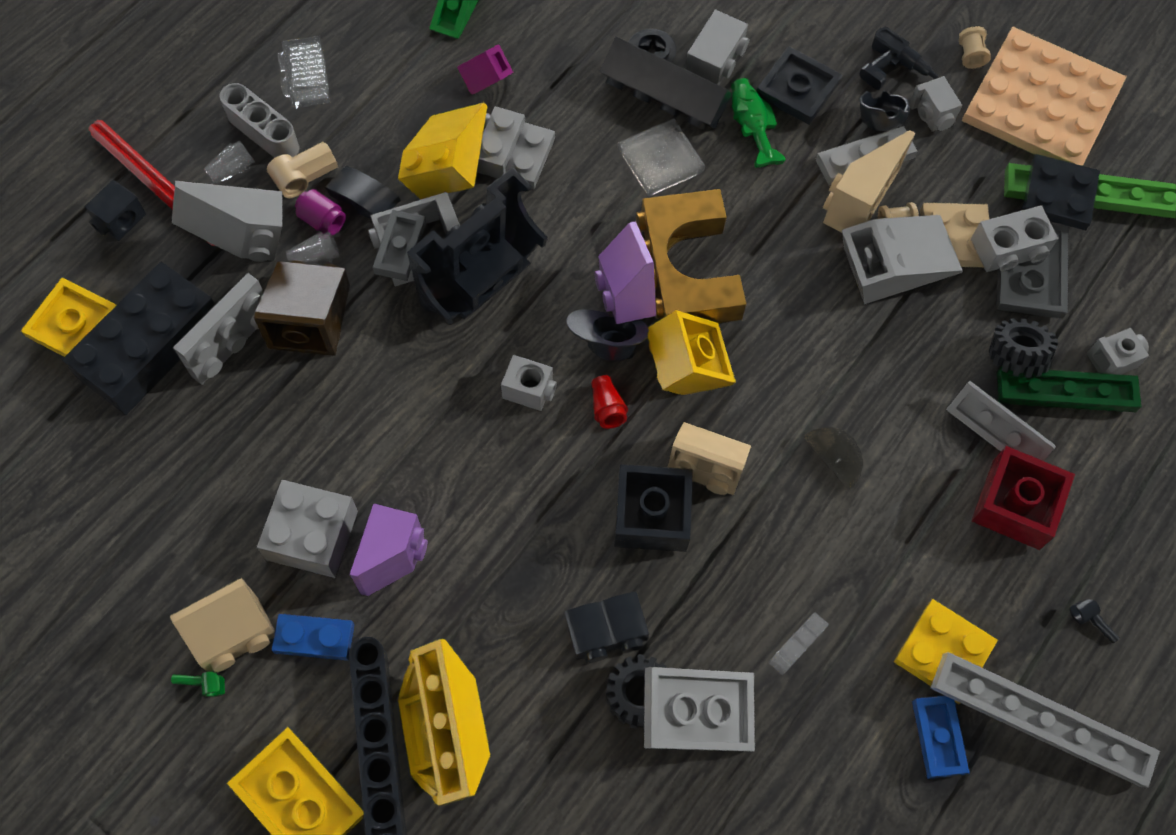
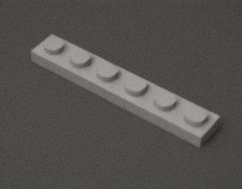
M949 652L943 653L930 689L1139 787H1149L1159 756V750Z

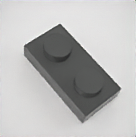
M392 210L373 265L374 274L408 281L411 266L407 251L421 241L426 226L425 216Z

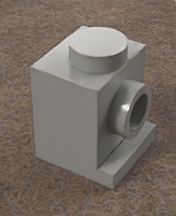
M943 76L917 85L909 106L911 110L918 109L920 118L927 123L933 132L938 129L943 131L950 128L955 123L962 104Z
M1128 328L1107 338L1104 336L1098 339L1086 354L1098 373L1121 375L1138 368L1149 357L1147 353L1149 345L1143 335H1136L1132 328Z

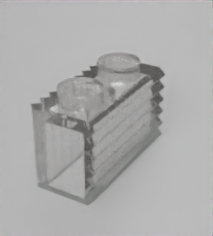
M320 36L282 41L283 52H279L277 55L280 70L286 73L285 78H280L283 96L290 97L292 106L296 109L298 107L303 108L304 106L322 105L323 103L329 104L330 95Z

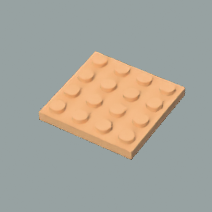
M1012 27L962 121L1035 155L1039 154L1083 166L1127 76Z

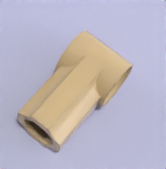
M321 142L294 157L288 154L277 156L268 164L267 172L278 189L282 191V195L285 198H294L307 189L309 182L338 168V165L328 145Z

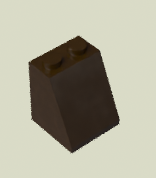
M298 260L277 262L254 314V320L268 349L336 356L350 287L345 268H340L334 264H324L323 266L309 265Z

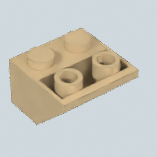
M683 422L672 446L668 468L693 469L692 482L695 481L706 485L708 490L716 494L725 495L728 493L734 495L751 445Z

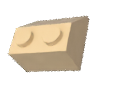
M242 578L170 616L196 661L207 672L213 670L214 672H220L229 668L235 663V658L246 652L255 653L268 646L269 640L275 635V630L258 597Z

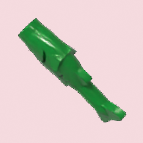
M741 78L731 84L733 92V118L742 126L741 130L744 137L750 135L754 137L759 150L755 160V167L760 168L769 164H783L786 158L779 151L771 148L765 133L766 128L774 129L777 125L772 108L753 89L748 79Z

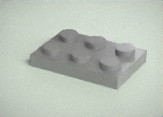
M249 273L173 347L191 377L201 385L208 378L214 377L221 370L222 364L233 353L239 352L244 347L249 336L256 329H259L254 320V314L264 292L259 281Z
M660 667L645 668L644 748L755 751L754 673Z

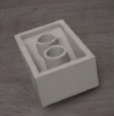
M175 181L172 224L239 258H247L255 262L274 261L282 230V191Z

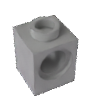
M513 355L501 383L502 399L542 411L545 400L551 401L556 390L557 382L553 381V367ZM529 380L539 383L533 388H527L522 385Z

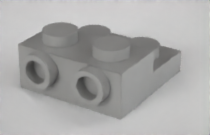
M495 106L492 114L486 113L477 172L500 178L513 167L532 185L531 189H534L555 140V131L525 123L524 114Z

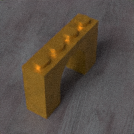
M720 189L643 198L642 209L641 212L636 213V220L640 232L644 231V241L654 262V280L657 298H655L656 319H662L675 310L717 323L743 319L747 304L740 275L710 279L690 278L677 271L667 255L669 250L682 240L723 234L727 216Z

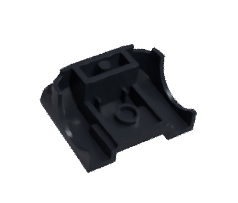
M513 167L487 187L486 204L478 206L472 213L471 218L461 226L455 225L447 232L444 240L435 231H432L407 251L420 304L428 312L438 313L449 325L453 323L452 319L459 315L466 319L531 264L527 258L538 245L541 248L546 245L548 237L529 216L521 198V191L529 192L532 185Z

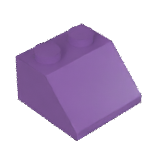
M636 221L630 222L598 256L599 270L594 272L598 291L604 290L602 296L606 312L612 311L616 324L656 316L654 262Z
M373 504L350 572V576L361 595L369 596L413 572L417 560H423L428 541L424 539V529L421 528L417 514Z

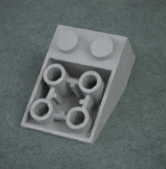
M940 215L873 219L842 230L844 250L864 304L963 272Z

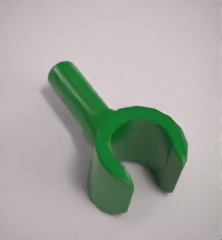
M205 672L202 675L196 676L173 674L171 678L172 684L202 686V696L217 697L225 694V679L214 672Z

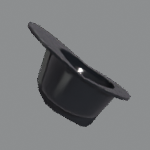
M576 310L570 313L566 320L569 330L579 338L586 340L590 350L599 358L607 361H622L632 358L636 345L642 343L649 333L647 325L641 319L616 324L613 314L596 310Z

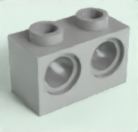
M1041 205L980 222L971 237V241L986 272L997 269L1007 271L1019 263L1026 261L1036 263L1047 258L1050 255L1051 249L1058 241V237Z

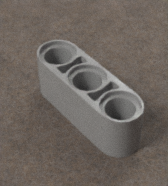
M228 84L221 90L219 95L220 101L231 124L274 158L283 154H288L292 157L298 154L299 144L293 125L286 118L241 84Z

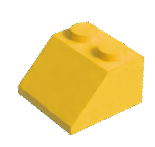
M675 310L648 327L649 349L655 361L657 379L662 390L687 395L727 387L736 383L717 322Z

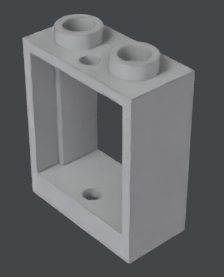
M447 192L371 215L374 228L368 230L374 249L379 248L392 210L425 216L426 224L440 220L445 235L452 227L460 224ZM412 270L408 281L392 278L394 286L414 281Z

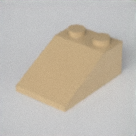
M910 130L850 163L844 175L838 173L829 188L831 193L823 206V209L827 210L823 223L842 232L843 229L870 221L898 174L915 133Z

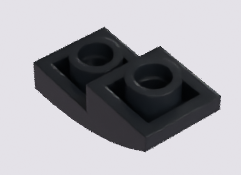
M345 166L325 187L331 197L352 204L359 215L370 219L371 215L393 209L400 202L399 196L382 183L348 166Z

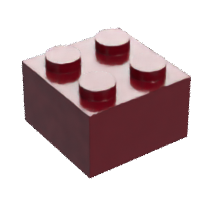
M1005 446L992 462L971 522L1040 550L1055 537L1075 474Z

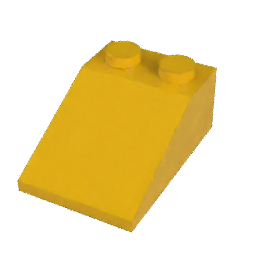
M480 103L431 116L404 149L398 180L419 199H425L444 192L452 193L474 188L487 105Z

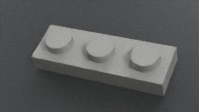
M902 126L817 154L816 162L828 185H831L838 173L844 175L850 163L907 131ZM911 142L904 161L914 159L917 154V149L913 142Z
M971 381L965 385L946 409L1000 451L1005 446H1008L1044 461L1056 447L1055 444Z

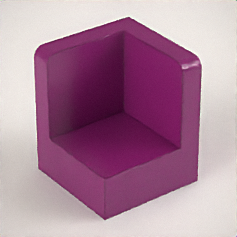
M499 44L457 66L471 94H475L514 73Z

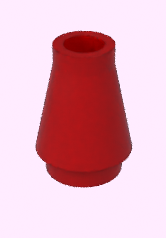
M602 375L594 378L591 386L593 389L595 420L605 429L621 426L627 420L628 407L609 376Z

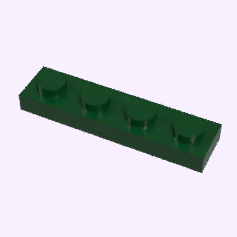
M1002 367L997 371L998 402L1000 404L1134 413L1142 407L1139 378L1134 375L1048 370L1046 374L1042 372L1041 376L1036 377L1032 373L1031 378H1025L1024 373H1020L1019 377L1014 376V371L1009 370L1006 373L1001 370Z

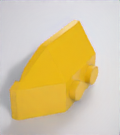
M439 639L411 650L408 659L410 664L404 675L398 703L411 776L424 791L433 797V801L438 806H443L475 795L489 760L490 751L476 679L445 639Z

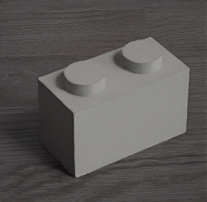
M714 10L687 53L685 69L717 85L721 83L724 77L729 78L735 67L737 55L743 56L749 43V38H746L748 24Z

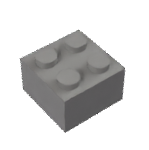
M281 480L257 549L267 561L335 578L358 513L352 497Z

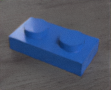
M278 614L272 651L274 654L349 661L355 624L351 620Z
M947 696L919 698L912 701L927 779L970 773L954 700Z

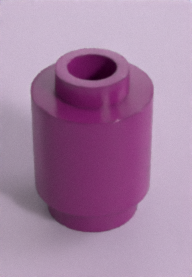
M312 189L308 192H303L296 200V216L320 233L335 235L344 225L346 215L342 212L341 207L317 190Z

